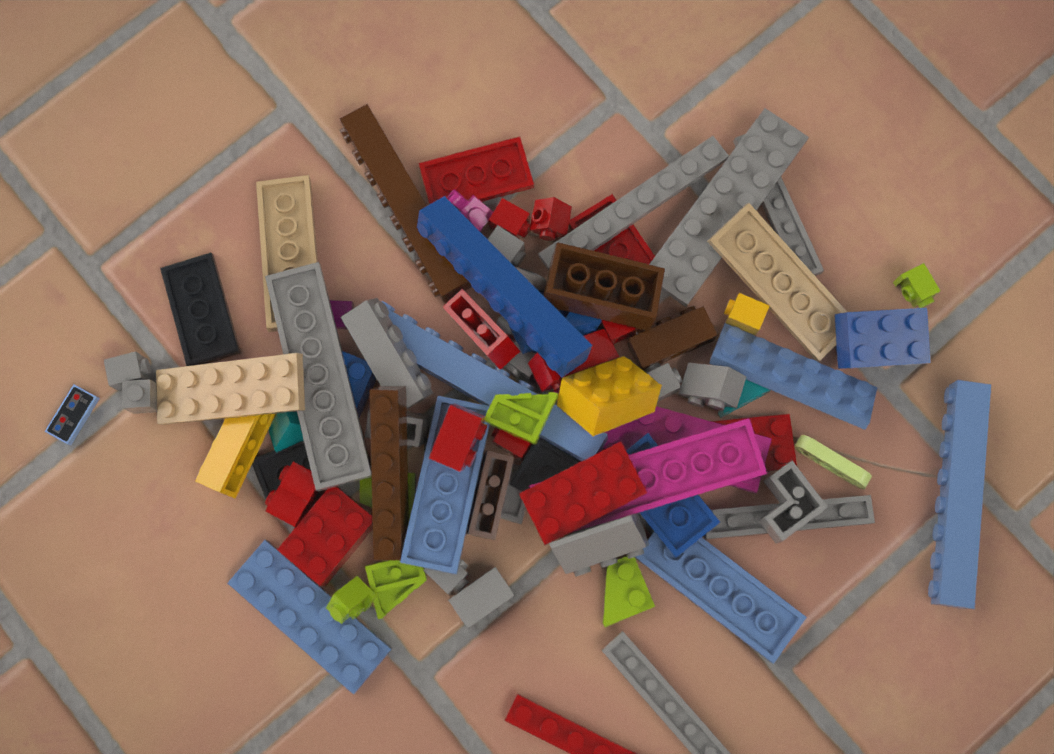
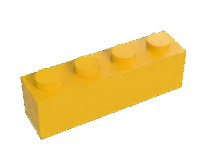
M276 413L224 419L195 482L236 499Z

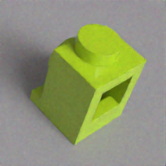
M924 263L901 274L893 281L895 287L901 285L903 297L906 301L911 302L913 307H927L935 302L933 297L940 292L938 285Z
M356 576L333 594L326 609L334 620L342 624L351 617L354 620L363 611L366 612L377 595Z

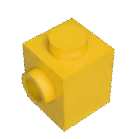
M739 293L735 301L730 299L725 308L724 314L728 315L725 323L756 336L770 305Z

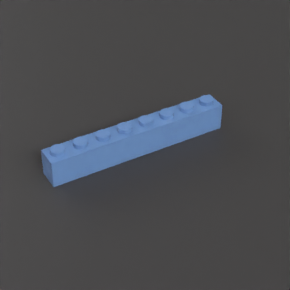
M957 380L950 384L944 393V403H947V412L942 419V430H945V437L939 450L943 461L942 468L939 469L937 483L941 486L940 496L936 498L935 502L938 522L933 528V540L936 541V547L930 560L931 569H934L933 580L930 581L928 586V596L931 598V604L975 609L991 384Z

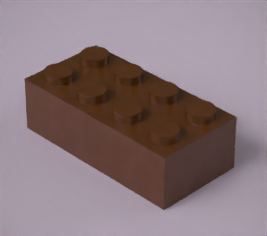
M557 242L552 254L543 296L556 309L649 331L657 317L665 268Z

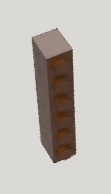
M377 386L370 390L374 560H401L409 525L406 386Z

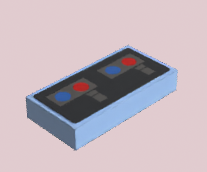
M73 384L44 432L68 445H72L100 398Z

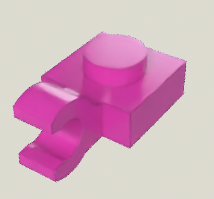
M453 190L447 197L452 204L461 209L460 212L479 231L486 225L494 212L474 195L468 201L456 190Z

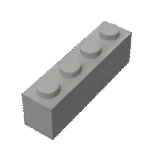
M378 298L366 300L343 315L341 319L380 386H406L407 409L433 394L430 380L425 374L421 373L416 364V356L404 344L402 332L390 320L386 305L379 301Z

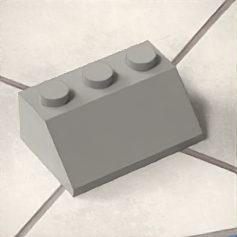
M638 513L549 543L565 574L574 572L575 577L591 572L590 566L600 563L602 568L618 563L616 557L627 554L628 559L644 554L643 548L649 546Z

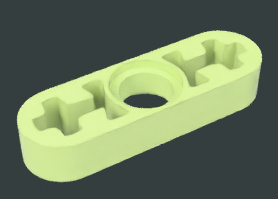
M801 435L794 446L795 450L860 489H865L872 478L869 472L809 436Z

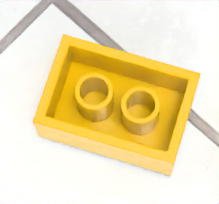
M623 356L563 377L557 406L589 434L596 436L655 412L662 385L636 366L630 359Z

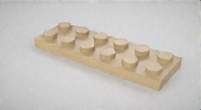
M309 175L256 182L266 328L268 332H276L278 329L265 276L318 262L311 179Z
M750 203L746 204L707 242L763 303L770 305L769 310L813 359L820 361L837 345L835 314L846 313L847 311Z
M300 353L156 370L157 423L161 425L305 410L303 354Z

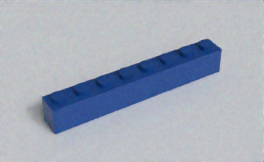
M445 196L419 210L417 223L419 233L435 246L441 256H445L456 272L463 275L471 283L473 289L489 302L494 311L499 312L508 321L509 326L527 341L528 346L541 355L550 369L564 377L587 360L592 344Z

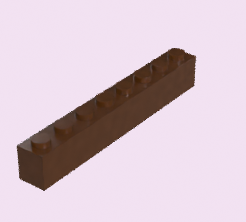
M368 104L341 117L340 121L343 128L339 131L347 144L352 142L355 148L352 154L359 165L364 163L368 171L364 174L371 187L376 185L380 193L377 194L380 203L384 209L390 208L393 215L389 216L395 229H402L406 237L402 238L409 253L414 251L418 259L415 263L421 274H428L431 280L428 286L435 298L440 295L443 302H446L453 298L461 289L466 291L471 288V283L463 275L457 273L445 256H441L435 246L419 233L417 228L419 210L427 205Z

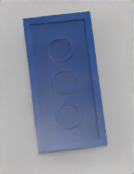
M647 433L626 451L628 455L657 447L658 444ZM699 495L639 512L675 558L720 523L719 519Z

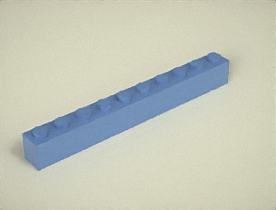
M381 301L386 305L389 311L388 316L393 325H396L402 332V340L407 349H410L416 356L417 366L424 372L482 405L490 406L494 396L497 394H510L514 396L521 393H531L532 395H538L533 392L534 388L530 384L519 380L518 383L509 378L510 374L507 371L500 370L497 366L495 369H492L485 365L487 361L475 353L469 356L462 352L464 348L452 340H449L448 343L439 338L441 335L429 327H426L425 330L417 326L418 322L406 314L402 317L394 313L395 309L391 305ZM556 401L540 434V438L581 462L601 452L608 440V434L603 432L592 436L556 405Z

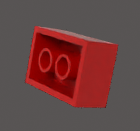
M338 486L329 488L277 550L319 586L326 587L373 530V515Z

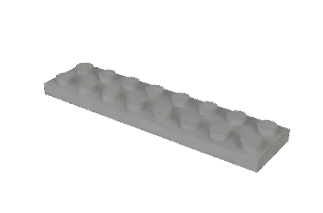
M764 108L649 264L665 268L661 289L663 292L687 307L722 259L707 241L746 204L750 203L757 211L809 138L807 135Z
M316 262L265 276L283 354H303L305 410L297 411L316 491L372 477L368 453L321 264Z

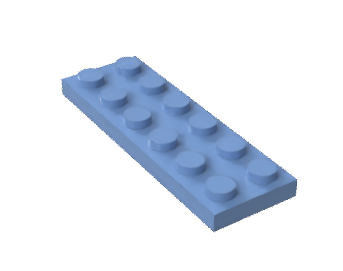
M724 324L709 364L730 367L747 376L746 380L864 430L867 428L871 420L876 397V386L849 376L840 370L823 365L814 359L797 354L790 349L778 346L764 338L747 333L738 327Z
M438 396L400 563L457 575L490 425L484 422V424L488 425L483 439L481 441L477 440L473 450L477 451L471 467L466 466L463 471L459 472L429 459V456L451 404L460 405L484 416L490 406Z
M654 531L648 539L649 546L643 548L644 554L635 557L773 664L807 618L702 537L675 558Z
M264 540L228 582L234 590L352 694H355L392 650L357 618L353 620L350 617L342 624L334 620L326 609L332 596L282 555L268 540Z

